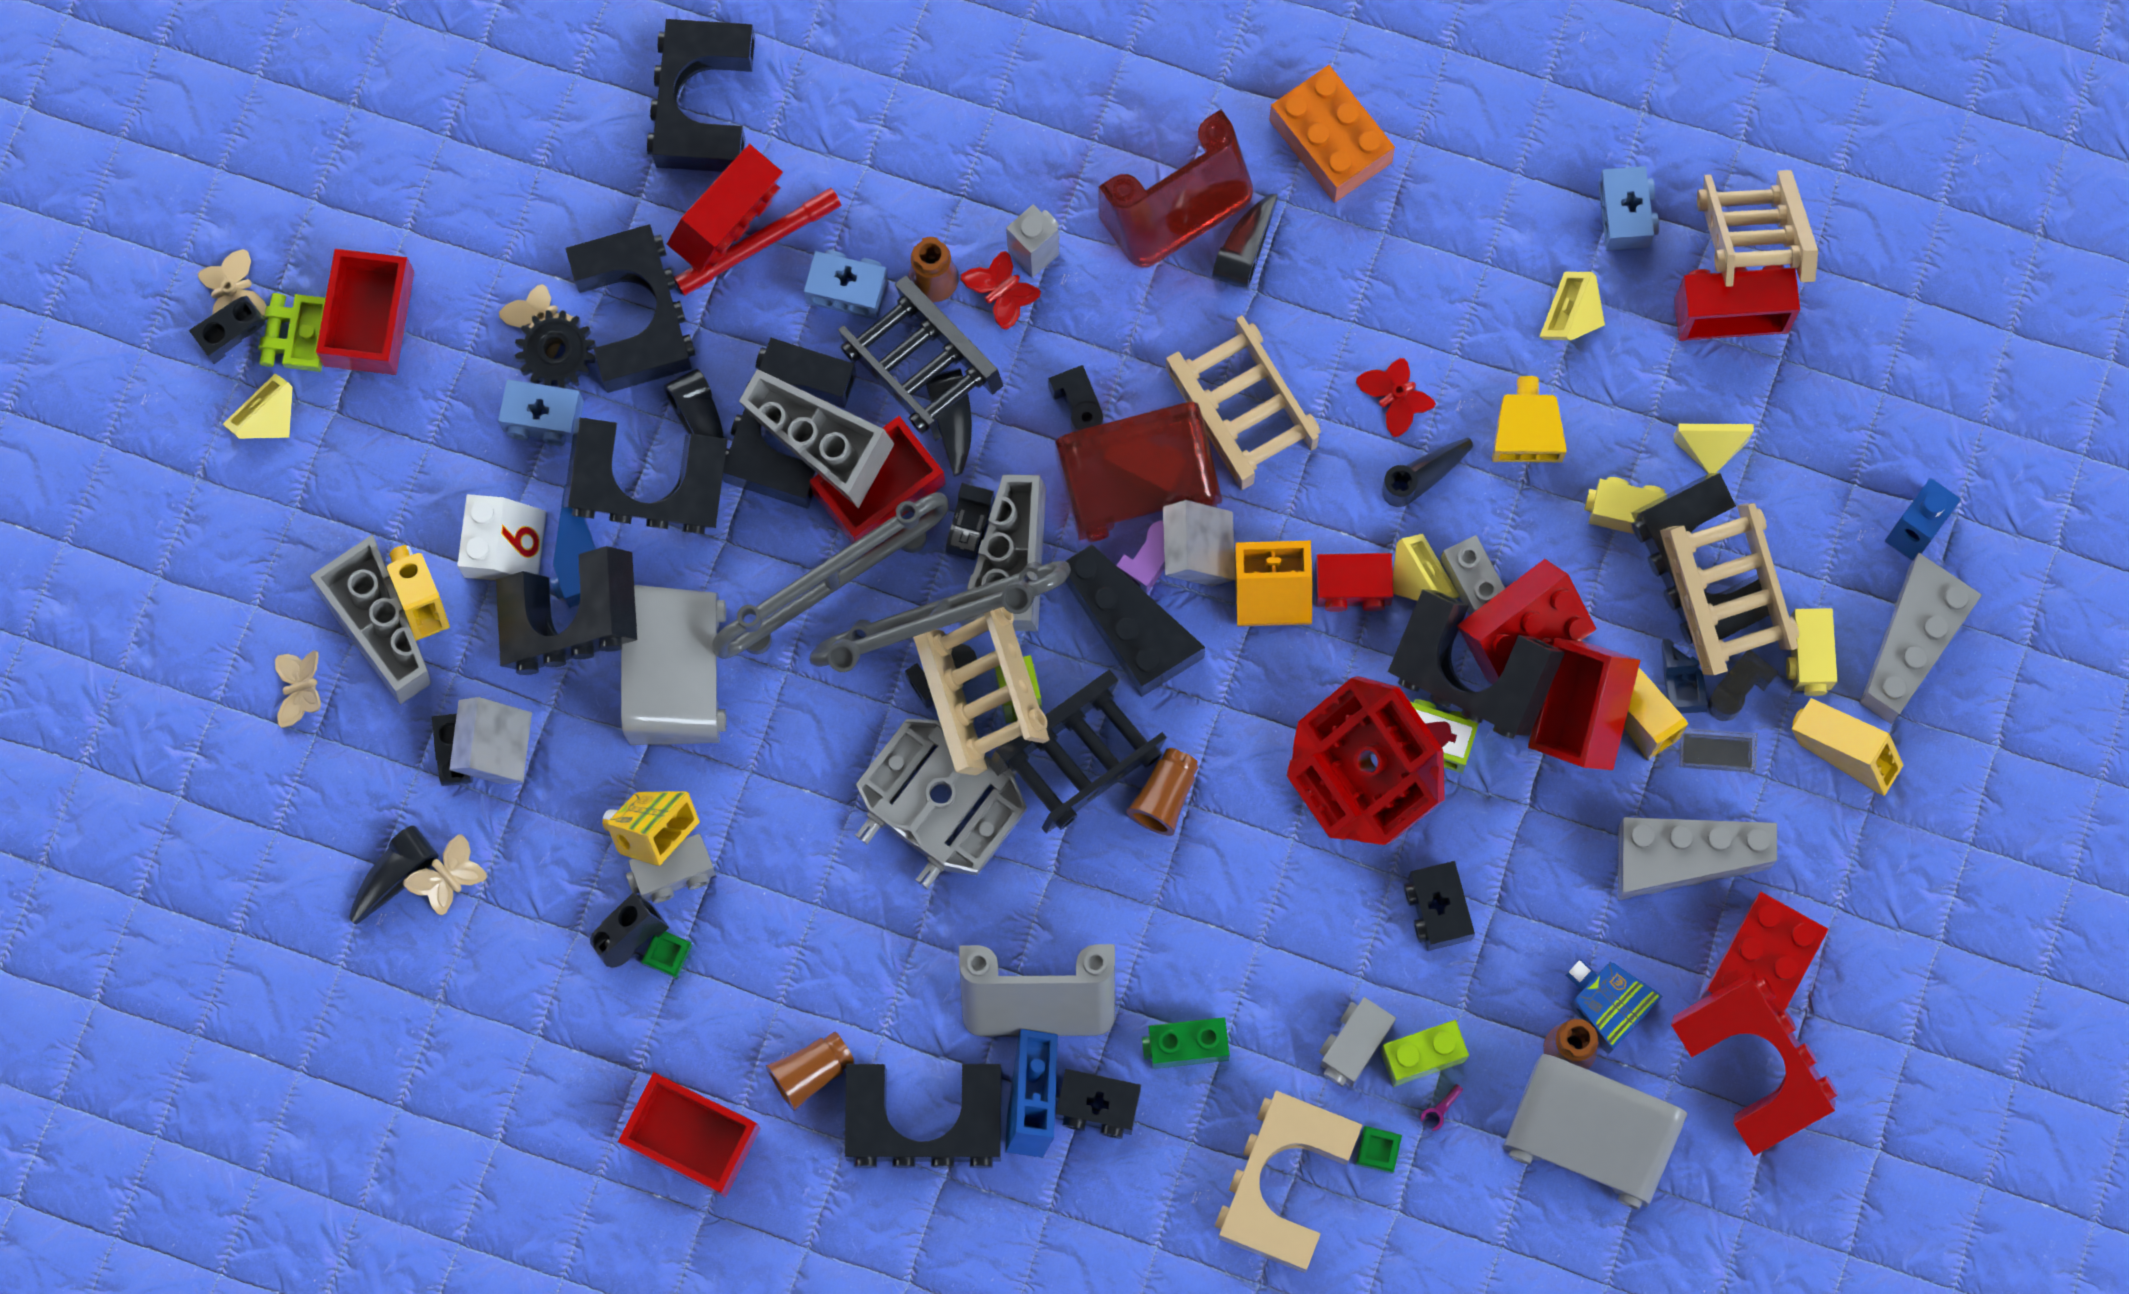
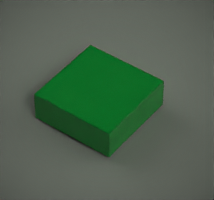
M666 931L660 937L653 935L641 963L677 979L693 944Z
M1364 1126L1355 1165L1393 1174L1402 1135Z

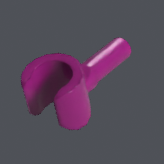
M1455 1084L1435 1108L1426 1109L1422 1113L1421 1122L1428 1113L1435 1112L1439 1115L1440 1122L1432 1131L1439 1130L1444 1124L1443 1115L1461 1094L1463 1088Z

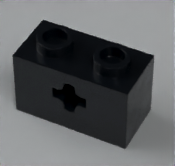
M1455 861L1411 871L1408 877L1409 883L1404 884V891L1408 905H1415L1419 919L1414 920V928L1419 943L1425 942L1427 951L1471 941L1475 932ZM1433 899H1437L1439 905H1446L1442 915H1438L1436 909H1429Z
M1065 1069L1056 1119L1063 1120L1062 1126L1069 1129L1085 1131V1126L1087 1125L1101 1128L1100 1134L1103 1136L1122 1139L1123 1133L1132 1135L1141 1085ZM1096 1097L1103 1098V1104L1109 1107L1108 1109H1101L1099 1114H1093L1092 1107L1087 1105V1102L1094 1103Z

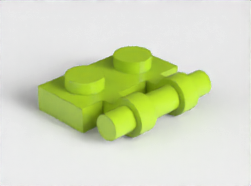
M273 293L270 306L265 308L264 318L267 320L264 337L260 338L258 350L261 351L259 364L273 367L276 354L283 353L282 364L285 368L321 372L323 364L316 354L326 298L295 294L293 307L289 308L285 307V295ZM290 322L287 339L279 338L281 323Z

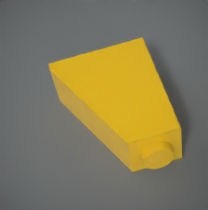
M1639 668L1624 728L1648 761L1676 743L1688 726V722Z
M1810 698L1805 708H1801L1793 719L1792 731L1799 745L1878 794L1886 795L1904 766L1889 733Z

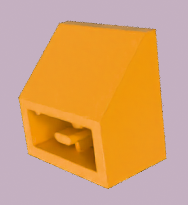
M1311 540L1235 543L1237 627L1312 625Z

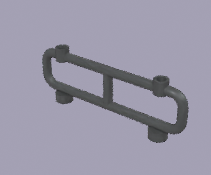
M936 492L921 498L915 503L911 501L900 503L896 508V515L761 604L756 607L753 605L742 606L737 613V619L723 628L713 639L712 647L716 656L727 659L738 655L744 650L756 655L766 652L771 646V633L900 548L909 553L920 551L927 541L926 531L940 522L947 514L949 508L947 497L941 492ZM906 511H911L914 513V516L911 519H904L901 517V515ZM748 614L756 616V619L751 623L743 621L744 617Z
M1055 561L1045 565H1041L1038 562H1030L1021 573L872 623L868 620H859L849 631L830 637L817 645L810 654V663L817 667L830 665L838 672H848L857 664L861 654L1004 607L1013 614L1024 613L1033 603L1034 596L1048 592L1063 584L1070 575L1071 567L1066 561ZM1027 572H1034L1038 579H1030ZM857 629L863 630L866 637L859 636Z

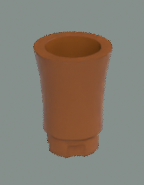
M936 237L922 238V241L913 247L908 278L932 302H940L950 297L958 286L959 274L951 260L948 247Z
M1167 748L1162 759L1157 761L1144 787L1126 810L1128 816L1139 825L1155 833L1166 836L1174 835L1180 812L1195 780L1194 775L1199 767L1197 765L1198 761L1187 753L1175 748Z
M1571 1019L1555 1026L1547 1034L1543 1051L1544 1054L1555 1056L1588 1070L1596 1059L1598 1035L1595 1028L1587 1021ZM1570 1038L1577 1039L1580 1042V1049H1575L1574 1045H1569L1567 1040Z
M835 1031L826 1038H819L805 1048L765 1066L777 1090L788 1106L795 1111L815 1092L843 1074L846 1064H854V1058L840 1035Z

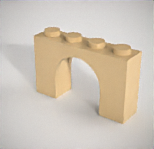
M1275 1091L1272 1100L1266 1097L1263 1100L1257 1116L1258 1120L1263 1121L1262 1127L1258 1135L1251 1133L1243 1152V1155L1249 1157L1244 1171L1236 1170L1228 1190L1235 1193L1230 1208L1222 1206L1214 1227L1221 1229L1218 1239L1306 1273L1321 1233L1288 1221L1271 1211L1260 1191V1173L1264 1165L1274 1155L1294 1148L1309 1150L1347 1165L1362 1124Z

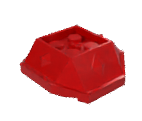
M1360 676L1352 677L1298 721L1292 760L1289 761L1286 776L1329 838L1386 845L1398 838L1445 800L1443 748L1400 687ZM1371 752L1377 757V767L1371 761Z

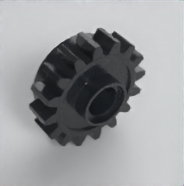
M546 310L545 320L540 321L535 315L532 316L534 326L529 328L522 325L521 327L522 333L526 336L525 339L515 340L516 347L523 349L522 352L515 354L516 361L526 362L520 368L522 375L525 376L532 373L530 381L534 384H539L541 381L547 386L555 385L566 389V384L572 382L576 387L579 386L578 377L581 374L585 376L590 375V370L586 366L587 363L596 362L595 355L588 352L596 348L595 340H585L591 334L590 328L586 326L579 329L580 317L576 315L571 321H568L566 311L561 310L558 318H553L550 310ZM553 344H561L566 348L565 353L557 359L549 358L546 355L547 349Z

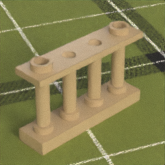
M1792 170L1777 171L1776 185H1772L1770 189L1717 192L1712 175H1704L1703 189L1697 191V207L1699 212L1704 211L1715 248L1716 272H1722L1725 286H1733L1735 267L1790 264L1791 268H1796L1800 282L1816 281L1818 248ZM1771 204L1772 208L1776 207V209L1732 212H1723L1721 208L1724 206ZM1777 224L1778 227H1783V229L1739 232H1729L1727 228L1728 226ZM1783 244L1785 248L1789 247L1788 250L1735 252L1733 248L1737 246Z
M1243 315L1236 318L1235 331L1238 334L1237 336L1192 361L1190 358L1184 360L1179 351L1166 358V371L1241 491L1254 484V470L1257 469V464L1301 439H1304L1310 451L1317 448L1318 434L1321 433L1314 417L1311 414H1304L1260 344L1263 342V338L1254 323L1248 325ZM1244 348L1248 350L1256 363L1255 367L1212 391L1209 389L1204 391L1197 381L1200 378V373ZM1263 378L1266 379L1276 396L1232 421L1228 419L1222 421L1216 411L1219 408V403ZM1284 408L1295 426L1250 452L1247 450L1242 452L1235 441L1238 439L1237 434Z
M1755 503L1737 505L1740 514L1739 519L1692 534L1690 531L1685 530V526H1672L1660 530L1703 675L1714 676L1727 672L1726 661L1729 660V656L1778 641L1780 650H1794L1798 648L1796 641L1799 638L1798 626L1794 618L1789 617L1763 531L1767 528L1766 520L1762 510L1756 508ZM1741 533L1746 534L1751 551L1750 555L1704 570L1696 566L1693 556L1696 548ZM1756 569L1762 587L1761 591L1715 606L1707 603L1704 593L1707 584ZM1767 605L1773 627L1726 642L1718 639L1715 629L1718 620Z
M1004 607L984 613L983 617L946 635L944 631L933 630L913 637L956 773L978 775L988 770L984 760L985 753L1022 735L1024 740L1045 743L1050 740L1046 730L1047 719L1039 708L1013 628V613H1010ZM990 631L995 651L956 669L951 655L952 648L984 632ZM1000 665L1007 685L967 704L962 690L963 683ZM1012 700L1018 721L978 739L973 725L974 718Z

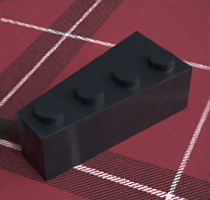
M1090 545L1066 560L1071 567L1070 575L1065 581L1141 697L1204 658L1205 646L1095 546Z

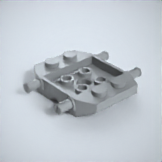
M906 719L856 783L857 789L868 810V819L857 834H855V837L868 845L880 827L885 826L928 858L927 861L929 863L915 879L918 884H922L928 890L938 874L944 870L977 876L1025 814L1027 806L1014 779L1016 771L1011 772L1010 769H1007L997 776L989 766L991 759L985 756L984 760L988 770L978 775L956 773L940 721ZM937 746V748L934 750V752L930 755V757L927 759V761L924 763V765L920 768V770L917 772V774L914 776V778L910 781V783L907 785V787L903 790V792L900 794V796L897 798V800H896V801L893 803V805H892L891 803L894 801V799L897 797V795L900 793V791L904 788V786L907 784V782L910 780V778L914 775V773L917 771V769L921 766V764L924 762V760L927 758V756L931 753V751L934 749V747ZM937 785H946L951 789L952 795L947 802L936 803L930 797L931 790ZM988 786L994 787L950 846L946 845L945 842Z

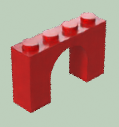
M1751 971L1674 1015L1671 1026L1691 1058L1722 1040L1738 1034L1760 1036L1772 1043L1780 1052L1786 1070L1780 1085L1772 1093L1738 1111L1734 1116V1126L1753 1156H1756L1834 1112L1836 1105L1834 1098L1838 1096V1093L1831 1080L1827 1076L1821 1078L1813 1066L1817 1063V1060L1810 1047L1806 1043L1800 1045L1793 1032L1796 1031V1026L1786 1010L1779 1012L1772 999L1776 995L1765 977L1758 979L1755 972Z

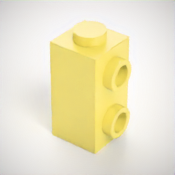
M1608 477L1606 480H1599L1596 490L1589 489L1584 510L1591 512L1588 524L1634 534L1631 525L1634 519L1631 512L1667 494L1664 489L1657 486L1646 485L1643 488L1628 485L1629 482L1624 479Z
M1833 608L1795 609L1790 617L1794 618L1798 626L1799 638L1796 639L1798 648L1791 650V657L1786 659L1787 679L1793 680V691H1804L1806 696L1825 695L1827 690H1831L1837 683Z

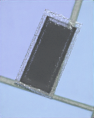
M1686 728L1680 737L1679 767L1754 773L1757 764L1758 733Z

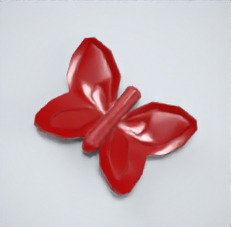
M1007 251L1000 252L993 259L989 269L982 267L973 268L962 273L960 276V280L967 288L979 294L991 292L985 296V301L990 304L996 300L993 307L994 319L1001 329L1004 330L1015 325L1020 316V307L1032 304L1041 295L1039 288L1029 283H1019V275L1012 276L1014 266L1011 256Z
M1399 358L1391 363L1386 372L1378 369L1370 370L1356 378V383L1362 392L1373 397L1386 396L1379 400V405L1382 408L1391 403L1386 412V424L1393 437H1400L1409 429L1413 422L1414 414L1427 412L1436 405L1434 399L1422 391L1414 390L1416 387L1415 382H1408L1411 373L1405 358Z

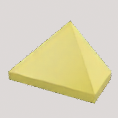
M1564 272L1540 334L1543 340H1573L1605 325L1597 278L1593 272Z
M275 373L222 425L239 439L289 438L293 387Z
M1678 424L1674 433V442L1708 474L1717 473L1748 443L1754 432V424Z
M1423 533L1402 538L1397 542L1393 570V594L1418 601L1422 589L1436 590L1457 599L1460 595Z

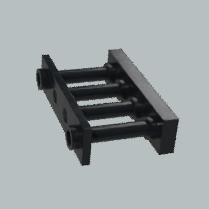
M905 275L895 283L900 296L897 300L898 305L857 338L843 325L838 329L843 340L840 348L852 363L859 361L910 414L908 419L920 434L927 432L937 441L941 438L935 422L938 416L975 386L980 388L983 385L993 395L1004 385L998 369ZM915 315L921 321L919 324L921 328L878 362L867 348L906 316L911 318ZM937 338L944 345L942 347L943 352L902 385L889 373L929 339L934 341ZM961 362L967 368L965 371L966 375L925 409L912 397L914 393L951 363L957 364Z
M1110 669L1045 715L1049 741L1045 743L1024 740L1022 735L995 750L990 760L989 766L997 776L1007 769H1010L1011 772L1016 771L1051 812L1042 826V830L1046 834L1056 826L1060 830L1067 827L1077 818L1076 812L1141 764L1147 768L1163 754L1160 749L1167 738L1165 734L1161 732L1148 742L1113 701L1114 695L1112 693L1119 680ZM1091 709L1102 710L1135 749V752L1119 762L1086 723L1085 714ZM1063 729L1073 730L1107 770L1105 774L1091 783L1056 741L1058 738L1056 734ZM1038 748L1041 752L1045 750L1077 788L1079 793L1065 803H1062L1028 762V754Z

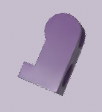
M1163 521L1155 522L1149 527L1147 541L1134 559L1124 554L1116 565L1146 594H1148L1165 570Z

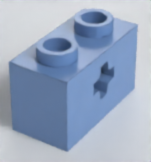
M1646 166L1602 169L1598 186L1606 251L1650 248L1654 235L1659 233V219L1657 213L1651 212L1650 200L1655 199V186L1653 178H1647ZM1625 204H1630L1631 210H1633V211H1635V212H1630V213H1629V208H1628V206H1624V205H1625Z
M826 250L825 253L815 251L804 289L806 304L877 320L888 282L886 267H882L881 263L872 259L863 258L860 261L847 259L843 253L834 250ZM847 278L853 279V281L848 282L847 286H841V283H845Z
M507 379L498 422L503 432H507L506 435L511 438L528 440L529 436L543 438V441L547 444L563 446L565 442L572 443L575 419L582 415L584 400L578 390ZM542 410H546L547 414H542L540 420L535 419L534 415L539 416Z

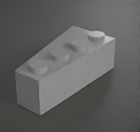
M758 369L739 400L751 417L857 508L861 505L894 446V442L884 429Z
M1040 475L1002 476L989 517V526L984 540L982 539L978 551L979 557L974 573L970 577L967 590L1021 573L1030 562H1038L1042 565L1046 486ZM1027 572L1030 579H1038L1034 572ZM1040 595L1034 596V601L1026 612L1013 614L1014 621L1012 624L1014 631H1038ZM984 614L960 621L959 623L961 626H964L983 617Z
M373 534L310 575L314 590L399 705L431 684L428 670Z
M1918 553L1909 566L1905 582L1899 593L1893 615L1884 634L1882 645L1875 659L1860 704L1892 724L1982 594Z
M1624 817L1618 826V901L1630 899L1633 896L1663 892L1667 889L1702 884V882L1725 879L1769 870L1777 861V823Z

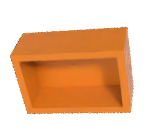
M1327 65L1271 104L1270 123L1334 203L1393 162L1395 146L1330 65Z

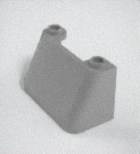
M634 585L637 640L622 644L621 721L622 730L630 745L720 743V732H726L727 719L726 709H719L717 701V656L713 650L712 643L717 635L719 622H726L725 600H719L718 593Z
M1095 944L1081 950L1077 956L1076 975L998 976V961L992 950L979 945L959 946L962 1018L964 1026L973 1035L980 1037L1018 1036L1020 1029L1058 1034V1036H1098L1108 1032L1114 1025L1115 944Z
M1542 1054L1535 1063L1502 1148L1509 1150V1157L1518 1162L1530 1165L1532 1160L1540 1161L1543 1159L1613 1188V1192L1619 1195L1617 1200L1619 1203L1639 1210L1641 1205L1645 1207L1650 1205L1682 1130L1687 1112L1671 1103L1568 1061Z

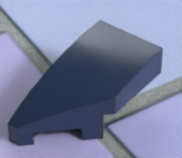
M1663 639L1662 657L1667 699L1681 714L1707 712L1708 701L1704 675L1699 669V660L1693 656L1691 658L1687 657L1673 647L1674 642L1669 639Z

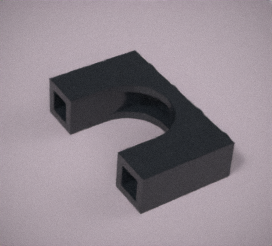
M666 19L665 32L659 31L657 44L658 53H662L661 65H656L654 70V86L659 87L658 99H652L650 117L651 121H655L654 133H648L647 154L652 155L656 168L724 172L745 149L746 139L742 126L705 124L693 121L680 111L677 106V99L685 82L699 72L706 70L752 72L756 39L752 24Z
M648 224L565 248L579 293L618 282H632L645 287L656 298L654 317L645 330L634 337L594 348L607 393L692 369L689 357L696 354L690 334L682 335L680 323L686 322L681 302H673L670 290L677 288L671 267L663 269L660 257L666 256L667 253L661 234L654 236L651 225Z
M770 338L767 348L762 347L760 349L755 368L842 408L846 406L857 376L854 363L774 338ZM744 409L742 415H736L731 428V435L734 436L730 449L726 448L723 470L724 482L809 509L813 498L809 481L817 476L818 473L803 460L772 449L761 436L762 425Z
M581 417L575 419L563 508L573 509L572 516L594 519L595 512L610 514L609 521L631 524L632 517L647 519V527L668 529L669 523L682 524V532L705 534V528H716L728 439L696 434L685 435L680 475L675 487L661 500L653 503H644L627 496L614 479L612 457L617 423Z
M1709 473L1631 512L1634 522L1631 524L1634 534L1641 543L1645 542L1651 554L1648 556L1649 565L1657 577H1662L1667 588L1664 590L1665 599L1672 610L1677 609L1683 622L1680 624V630L1685 640L1689 644L1693 643V645L1694 642L1660 530L1672 526H1685L1686 531L1692 532L1702 523L1736 507L1721 473ZM1758 574L1720 593H1704L1707 603L1715 606L1761 591L1762 587ZM1767 605L1718 620V624L1715 625L1718 639H1724L1769 616Z
M604 546L578 554L580 604L574 620L560 634L555 630L551 618L549 577L521 571L496 579L500 666L516 669V673L519 675H532L538 673L539 668L544 666L561 667L566 665V660L572 658H593L594 652L618 651L622 649V644L636 641L637 623L632 552Z
M1422 589L1388 672L1399 677L1398 684L1407 689L1418 692L1421 688L1431 693L1429 699L1445 707H1450L1453 704L1462 708L1461 715L1472 721L1482 723L1484 719L1494 724L1493 731L1502 736L1514 739L1515 735H1530L1565 652L1533 636L1518 635L1500 678L1489 688L1475 692L1463 685L1458 679L1451 660L1453 643L1459 631L1457 625L1463 621L1469 605L1442 592Z
M846 1064L845 1158L847 1161H854L855 1168H876L877 1161H891L894 1168H915V1162H931L932 1168H953L954 1162H970L971 1168H992L993 1162H1001V1064H962V1105L959 1118L945 1135L930 1141L908 1139L899 1134L890 1124L886 1110L887 1068L885 1064Z

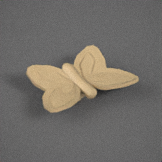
M242 249L232 252L224 259L221 266H210L199 271V280L207 288L214 290L211 293L212 298H218L213 306L212 315L232 301L248 296L262 316H264L265 301L254 291L244 290L252 286L249 279L241 281L248 275L251 264L248 251Z
M541 284L530 291L526 301L516 300L506 304L499 311V317L508 325L519 328L522 325H529L528 327L532 328L534 326L532 316L535 315L540 321L545 320L546 310H550L553 318H558L560 313H557V306H550L551 296L545 285ZM566 313L567 320L571 321L574 317ZM560 344L551 345L547 349L546 355L553 359L557 354Z
M313 650L302 660L298 656L290 654L278 655L275 659V670L282 681L292 684L283 688V693L290 696L282 702L277 713L278 725L281 728L293 726L301 720L305 711L314 713L319 711L321 707L318 691L315 690L317 680L313 678L318 664L319 656L317 651Z
M458 834L448 843L443 852L444 865L439 859H435L432 861V866L436 871L425 868L413 872L404 880L403 885L411 893L419 896L428 895L430 905L439 915H444L453 901V891L460 892L461 885H474L483 882L487 875L477 863L469 860L471 853L469 842L462 834Z

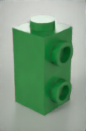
M1225 1017L1148 1026L1149 1036L1142 1037L1144 1060H1152V1069L1229 1061L1230 1053Z

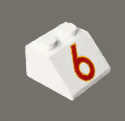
M467 494L457 564L464 578L496 580L521 571L539 575L547 512L504 497Z

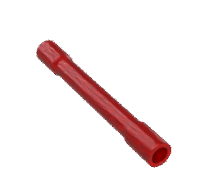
M830 187L804 202L801 207L727 248V253L715 267L708 264L701 272H698L692 266L673 277L683 296H686L711 282L717 275L783 237L842 206L835 191Z

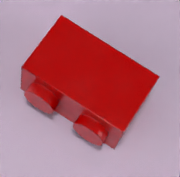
M1392 553L1317 554L1315 562L1316 607H1325V610L1329 612H1342L1347 610V606H1362L1364 611H1382L1385 609V606H1391L1393 600Z

